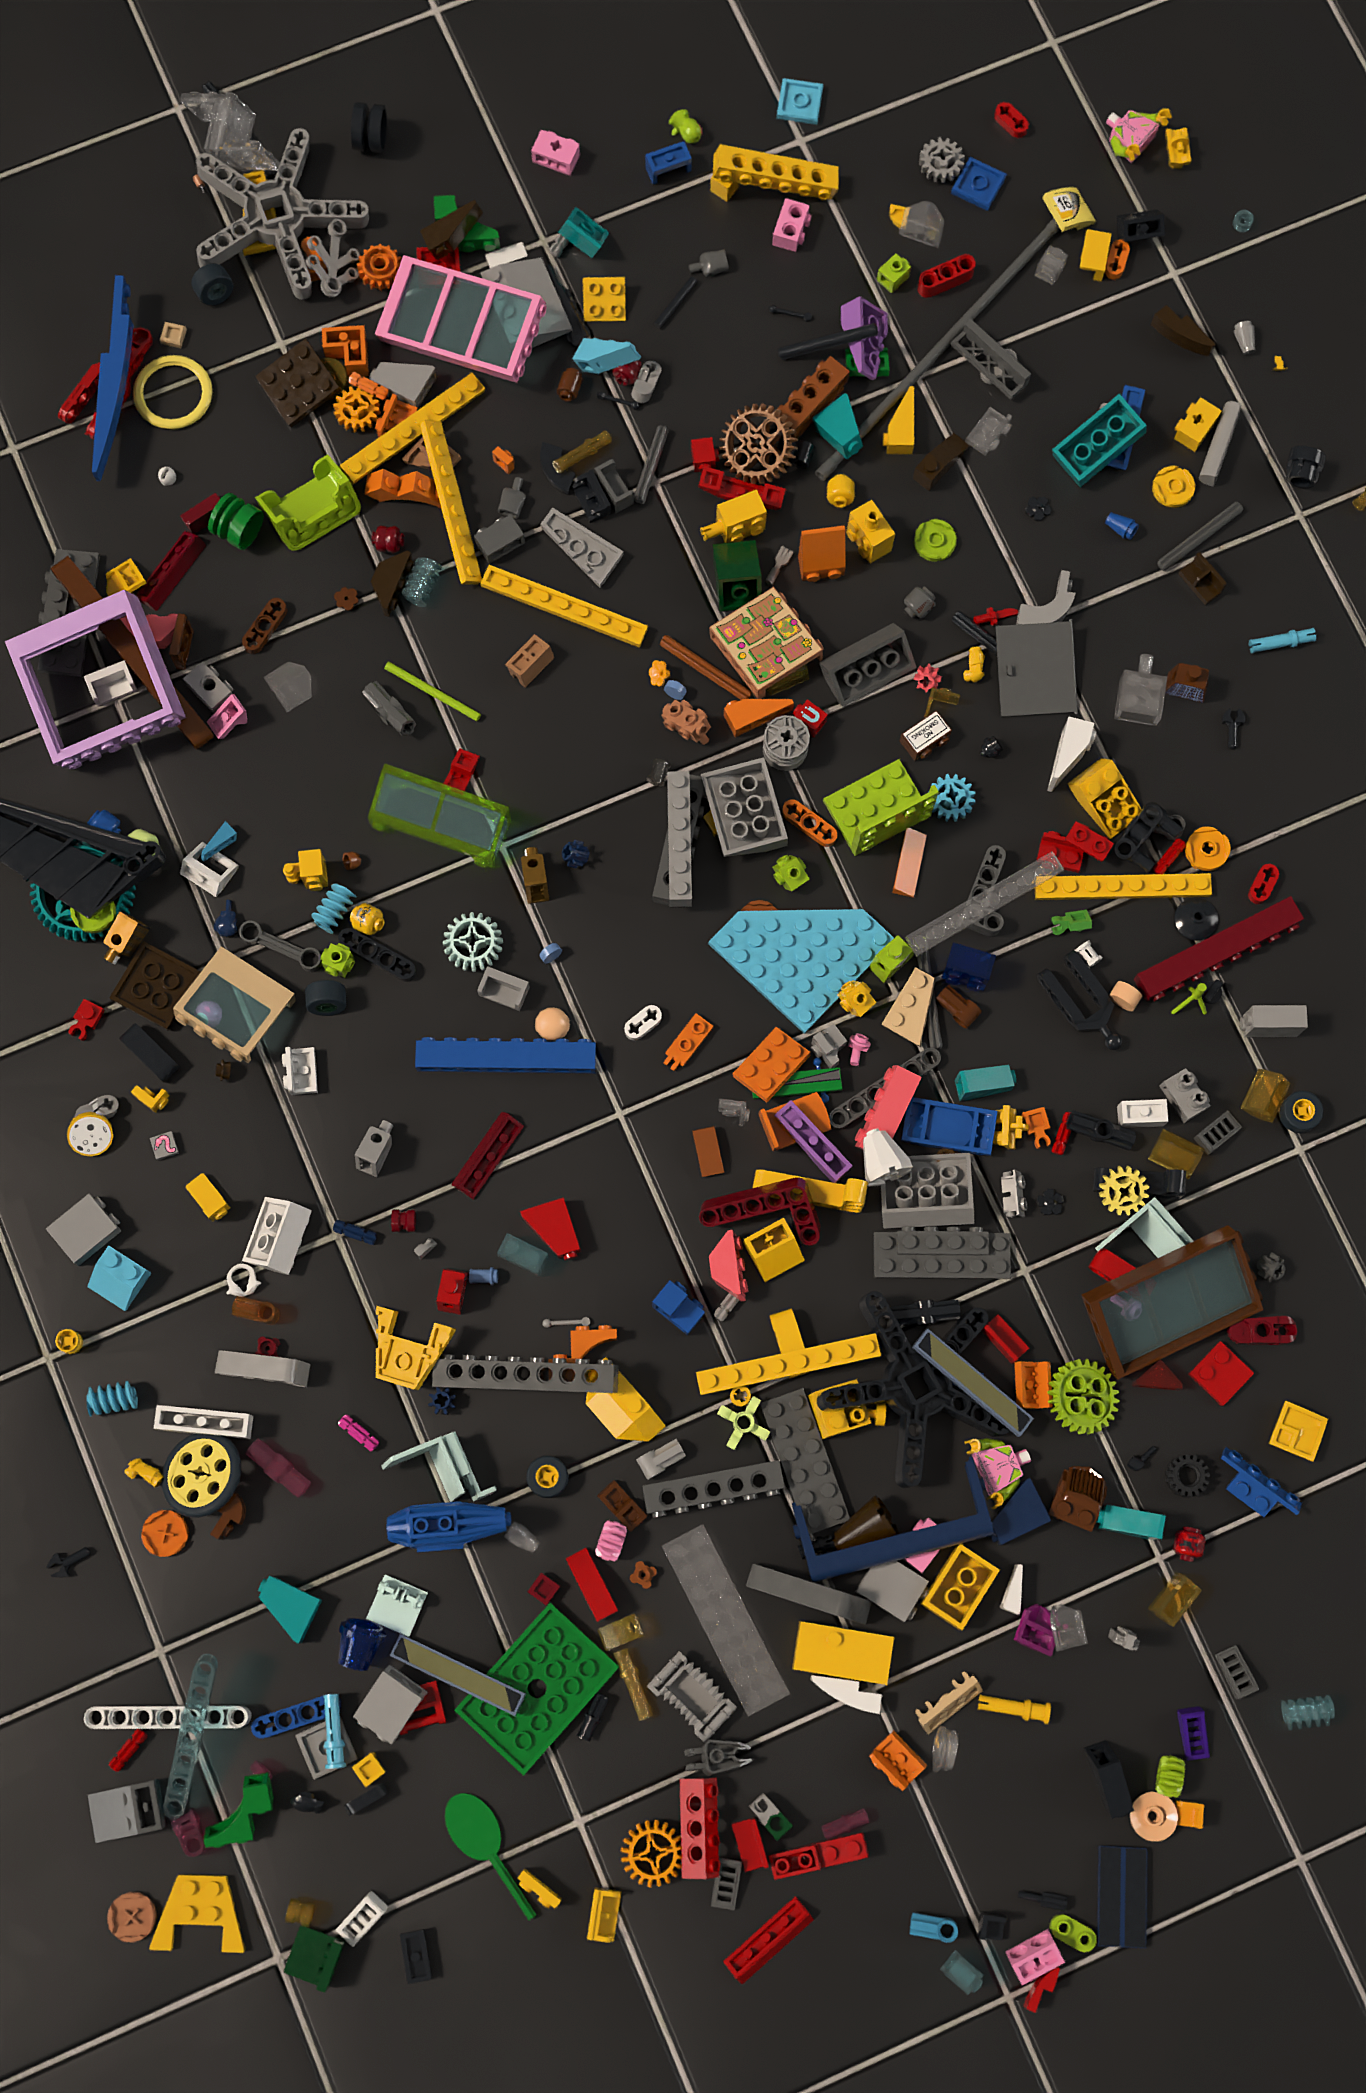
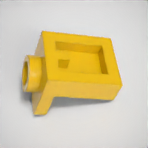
M137 1085L131 1091L138 1100L155 1113L158 1109L161 1110L166 1106L169 1101L167 1098L170 1096L166 1090L161 1089L156 1097L153 1098L155 1094L147 1087L141 1089Z

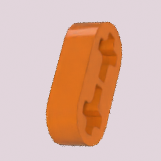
M1120 239L1114 241L1111 245L1104 272L1112 280L1119 279L1122 276L1130 250L1129 244ZM1118 248H1122L1120 256H1116ZM1114 263L1118 264L1116 272L1112 271Z

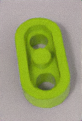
M1058 1914L1052 1918L1050 1931L1056 1938L1081 1952H1089L1095 1947L1096 1935L1090 1928L1065 1914ZM1062 1923L1067 1925L1065 1932H1060L1059 1926ZM1083 1935L1088 1936L1086 1944H1082L1080 1941Z

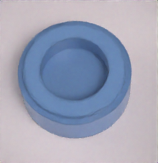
M669 680L664 687V691L670 697L677 700H682L686 694L685 687L674 680Z
M552 943L541 951L540 958L545 964L550 963L560 956L562 949L557 943Z

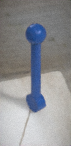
M815 1058L813 1064L817 1070L821 1069V1059ZM821 1093L822 1096L820 1097L825 1104L829 1101V1096L826 1093Z

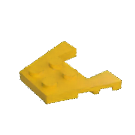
M377 1306L378 1329L376 1328V1333L378 1334V1348H376V1378L419 1390L456 1329L434 1323L428 1345H423L393 1336L392 1333L398 1312Z
M179 1874L150 1944V1950H173L175 1924L223 1926L222 1952L244 1953L245 1945L242 1941L228 1877L220 1875Z

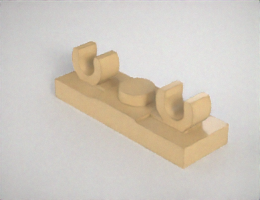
M963 1672L962 1675L965 1682L958 1684L953 1680L952 1683L956 1690L944 1694L939 1702L936 1703V1706L933 1707L927 1701L925 1702L929 1709L927 1713L922 1714L918 1709L915 1710L919 1717L918 1721L928 1735L983 1691L974 1676L969 1677L966 1672Z

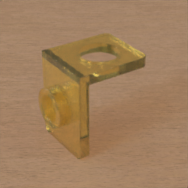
M932 688L924 717L926 718L929 714L932 699L957 705L960 695L952 693L951 690L946 688Z
M635 1614L598 1629L606 1651L643 1636ZM630 1621L634 1624L635 1633L630 1627Z

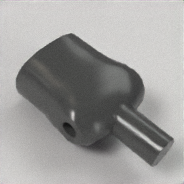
M725 250L703 253L700 256V262L689 264L690 273L703 271L705 276L712 277L718 273L729 271Z
M516 477L512 488L503 489L497 510L501 515L507 517L511 514L513 519L519 518L521 508L526 499L525 493L520 491L523 483L522 478Z

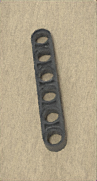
M927 1048L900 1065V1067L906 1069L909 1065H915L918 1068L917 1075L922 1077L939 1065L941 1055L937 1049ZM933 1053L937 1061L934 1064L926 1063L924 1060L925 1054ZM884 1077L835 1108L829 1115L831 1127L836 1130L844 1129L865 1115L869 1108L873 1109L876 1101L870 1098L869 1092L873 1089L882 1088L886 1081L883 1079ZM854 1101H859L863 1104L861 1112L856 1113L852 1111L851 1104ZM836 1113L842 1114L845 1117V1122L841 1125L835 1124L832 1120L833 1115Z

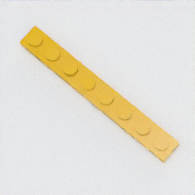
M473 372L346 460L339 468L347 476L351 484H355L423 436L420 427L422 421L443 422L484 393V386Z
M424 420L420 423L460 582L461 584L478 585L481 583L482 577L441 421Z
M491 565L488 566L481 581V587L639 648L648 630L647 625Z
M1211 873L1035 877L1034 879L1035 900L1211 897L1212 895Z
M874 1333L696 1372L700 1394L705 1395L880 1357L881 1353L877 1335Z

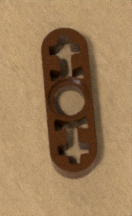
M273 598L269 600L244 635L242 644L245 651L249 654H257L263 649L286 616L287 607L282 599ZM280 605L281 611H275L274 613L272 607ZM263 621H268L271 624L270 628L266 631L259 629V625ZM256 639L257 645H251L250 647L248 641L253 642Z

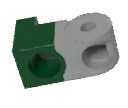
M764 1793L749 1805L777 1841L793 1827Z

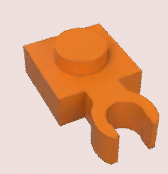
M1041 1107L1023 1112L1024 1124L1029 1125L1027 1134H1035V1147L1037 1149L1040 1148L1039 1139H1044L1046 1145L1049 1146L1050 1138L1045 1134V1131L1050 1129L1045 1108Z

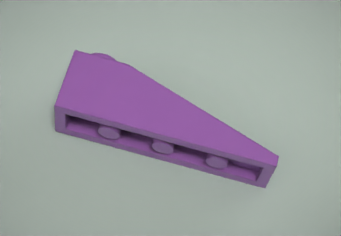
M791 1100L774 1115L832 1183H838L852 1170L853 1165Z

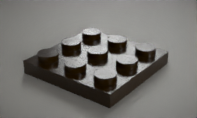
M306 338L255 376L291 428L341 391V388Z
M143 941L109 998L169 1031L176 1017L173 1010L174 1006L201 971Z

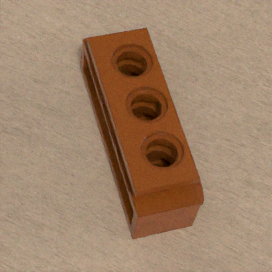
M831 356L826 361L822 360L818 364L816 372L804 379L802 387L798 391L794 390L788 398L789 401L785 405L781 404L777 408L782 411L780 416L783 414L788 416L785 422L790 421L793 423L789 429L796 430V433L791 435L794 438L798 439L813 423L812 418L835 400L844 390L843 386L849 380L850 371Z

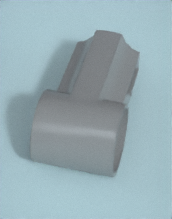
M677 1439L657 1450L649 1451L636 1460L645 1477L649 1480L665 1471L666 1467L683 1459L686 1455Z

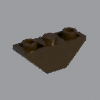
M409 551L379 562L372 577L373 591L384 615L387 617L390 616L391 611L396 610L399 592L404 591L407 573L412 572L414 561Z

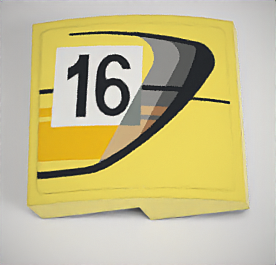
M1076 187L1061 188L1044 194L1043 200L1062 232L1074 227L1079 230L1095 224V218Z

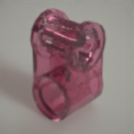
M194 1808L189 1809L188 1813L178 1818L172 1817L170 1819L172 1828L187 1856L196 1857L206 1852L208 1847L205 1848L204 1831ZM194 1838L198 1839L201 1845L198 1852H194L190 1848V1843Z

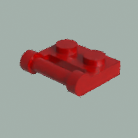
M437 1681L419 1685L428 1693L415 1709V1711L435 1706L436 1713L407 1721L400 1735L408 1734L409 1730L438 1722L439 1724L447 1723Z

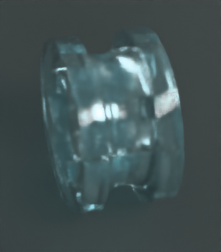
M1248 210L1237 212L1233 220L1234 228L1239 232L1248 231L1254 219L1252 213ZM1242 218L1246 219L1245 224L1241 223Z

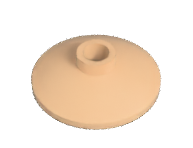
M1147 1792L1140 1795L1132 1804L1134 1811L1130 1813V1821L1133 1829L1139 1836L1149 1841H1161L1168 1838L1174 1832L1178 1822V1813L1170 1798L1158 1794V1792ZM1151 1811L1156 1813L1154 1820L1148 1818V1814Z

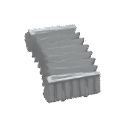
M678 1651L672 1659H669L666 1666L654 1676L647 1687L656 1696L664 1695V1701L669 1699L670 1704L675 1703L674 1709L681 1708L680 1714L685 1715V1720H689L688 1725H694V1733L705 1743L737 1707L728 1698H723L724 1692L718 1693L719 1685L713 1686V1678L707 1679V1672L700 1673L701 1667L694 1668L693 1662L687 1664V1658Z

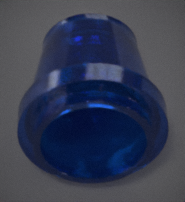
M348 1618L346 1621L341 1622L339 1627L341 1635L338 1663L349 1669L367 1671L380 1644L384 1643L386 1633L381 1626L373 1622Z

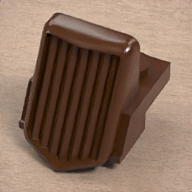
M1071 1466L1069 1470L1064 1469L1048 1514L1092 1532L1106 1498L1108 1487L1105 1486L1104 1478L1089 1466Z

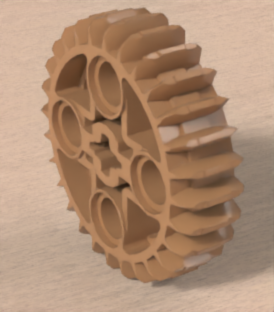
M752 404L751 410L746 405L744 406L745 413L738 409L737 413L739 416L730 415L733 422H725L729 429L721 430L726 434V438H720V441L725 442V445L719 448L726 451L721 457L724 459L728 458L724 465L732 466L729 471L731 473L737 471L735 477L740 479L743 476L744 482H748L750 478L752 484H756L757 480L760 484H765V478L768 482H772V475L775 478H780L778 471L786 473L784 465L792 466L788 459L796 458V456L791 454V450L798 449L792 446V443L798 441V439L791 437L792 434L796 433V430L789 429L793 423L790 421L785 422L788 416L785 414L780 416L782 411L776 409L774 412V406L770 405L766 410V404H761L760 408L757 404ZM753 417H767L759 427L750 420ZM747 423L748 431L742 434L741 426ZM776 423L777 431L771 434L770 426ZM736 435L743 444L734 452L733 443ZM783 436L784 448L781 453L774 444ZM755 439L760 440L761 448H757L758 444ZM743 454H746L747 462L744 465H742L740 463V457ZM772 454H775L777 458L775 464L770 465L769 457ZM758 461L767 468L764 471H751L750 469Z

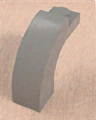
M1061 571L1055 599L1044 606L1021 604L1016 625L1062 622L1068 614L1075 597V593L1070 592L1072 587V580H1069L1070 572Z

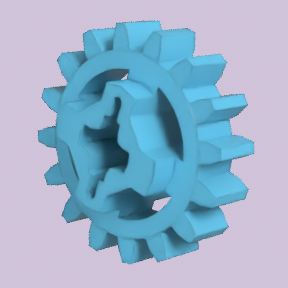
M946 774L945 780L938 777L937 784L932 783L931 786L935 785L938 791L943 787L945 788L944 792L937 796L932 813L939 812L937 818L943 815L946 822H948L950 817H953L954 822H957L959 815L964 819L966 812L970 813L972 811L970 805L975 803V799L972 798L975 795V791H969L972 784L966 785L965 777L958 780V775L955 774L953 779H950L949 774ZM949 793H950V795H951L952 798H955L954 803H953L952 799H951L950 797H948ZM966 801L964 806L959 809V803Z

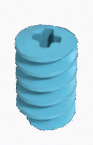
M339 884L331 885L333 891H327L326 893L329 899L323 898L321 902L324 906L318 905L316 907L319 913L313 912L311 914L314 923L330 934H333L330 928L331 925L338 927L335 918L343 919L339 912H348L344 905H353L350 896L357 898L350 890Z
M129 1381L125 1382L124 1388L117 1382L115 1390L112 1389L110 1384H107L106 1391H103L101 1385H99L97 1393H94L92 1387H89L86 1397L90 1417L93 1415V1412L96 1415H101L102 1411L109 1414L112 1409L115 1412H119L121 1407L125 1411L129 1410L130 1405L133 1409L138 1407L136 1389L133 1386L131 1387Z

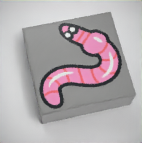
M172 1131L150 1138L157 1161L179 1154Z

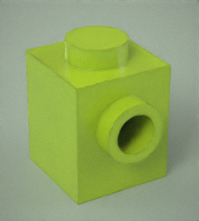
M895 254L878 270L877 281L893 293L909 278L911 266L905 258Z

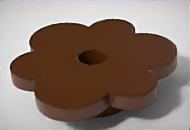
M343 587L341 592L338 591L334 594L338 608L350 611L354 605L358 604L357 591L353 588L348 590L347 587Z

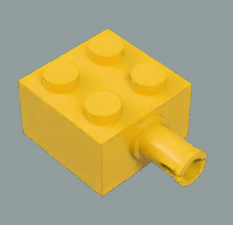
M754 490L718 504L716 522L700 528L704 541L722 534L725 543L740 542L744 537L756 536L762 533L766 526L767 511L758 491Z
M872 500L850 512L846 532L852 542L855 541L858 545V551L862 558H866L869 563H872L892 551L895 533Z

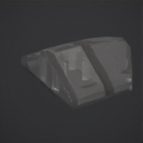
M927 201L919 202L905 209L899 235L938 248L944 219L933 203Z
M287 662L263 677L286 712L312 697L311 675L303 665Z
M1062 1604L1052 1606L1050 1622L1056 1651L1087 1644L1081 1611L1073 1610Z

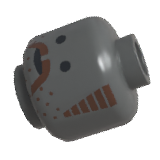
M925 586L922 588L915 587L904 599V604L907 606L904 610L912 618L917 616L922 619L935 607L934 599L936 597Z

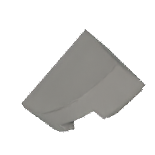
M428 1238L424 1244L418 1245L414 1252L422 1260L437 1243L432 1238Z

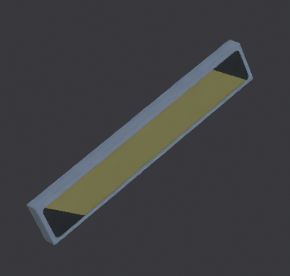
M926 1329L913 1345V1349L1017 1437L1023 1434L1034 1419L929 1329Z
M402 1634L399 1635L390 1656L514 1716H517L526 1696L525 1693Z

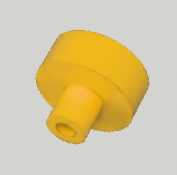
M876 1403L875 1409H867L869 1417L875 1418V1426L885 1425L886 1403Z

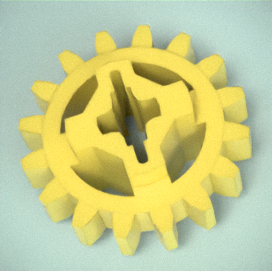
M1118 1166L1117 1172L1109 1169L1111 1175L1109 1177L1106 1175L1102 1176L1106 1182L1099 1183L1100 1188L1104 1189V1191L1099 1192V1196L1105 1197L1102 1203L1104 1206L1109 1204L1108 1210L1110 1212L1116 1208L1118 1215H1121L1122 1210L1127 1215H1130L1131 1209L1138 1212L1137 1205L1145 1206L1142 1199L1149 1197L1144 1192V1190L1149 1189L1148 1184H1142L1146 1178L1144 1176L1138 1177L1139 1170L1136 1169L1132 1172L1130 1166H1127L1125 1170ZM1126 1176L1124 1179L1116 1180L1118 1177ZM1136 1182L1138 1184V1195L1134 1190ZM1110 1187L1113 1188V1192H1114V1194L1111 1196L1112 1199L1110 1198V1195H1109V1188H1110ZM1121 1187L1127 1188L1128 1192L1121 1193L1119 1190ZM1132 1201L1129 1204L1122 1205L1123 1202Z

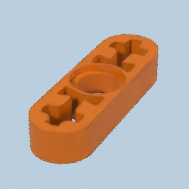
M788 800L784 803L782 815L787 821L824 847H830L835 844L837 831L833 826L797 800ZM788 807H796V813L800 816L802 812L805 813L802 815L800 822L797 821L799 817L797 814H788ZM812 818L815 820L816 826L811 829L806 828L803 824L804 820ZM819 825H822L821 831H822L823 833H825V834H827L828 832L832 833V834H831V838H832V839L827 838L826 840H824V839H823V836H824V835H823V833H821L820 831H818V834H817V835L815 834V832H816V831L818 830V828H819Z

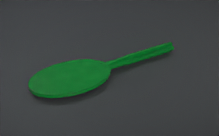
M461 1793L453 1796L448 1801L445 1810L446 1826L452 1840L469 1857L476 1860L489 1859L527 1919H532L536 1916L535 1911L497 1855L501 1845V1831L495 1815L481 1799L474 1795Z

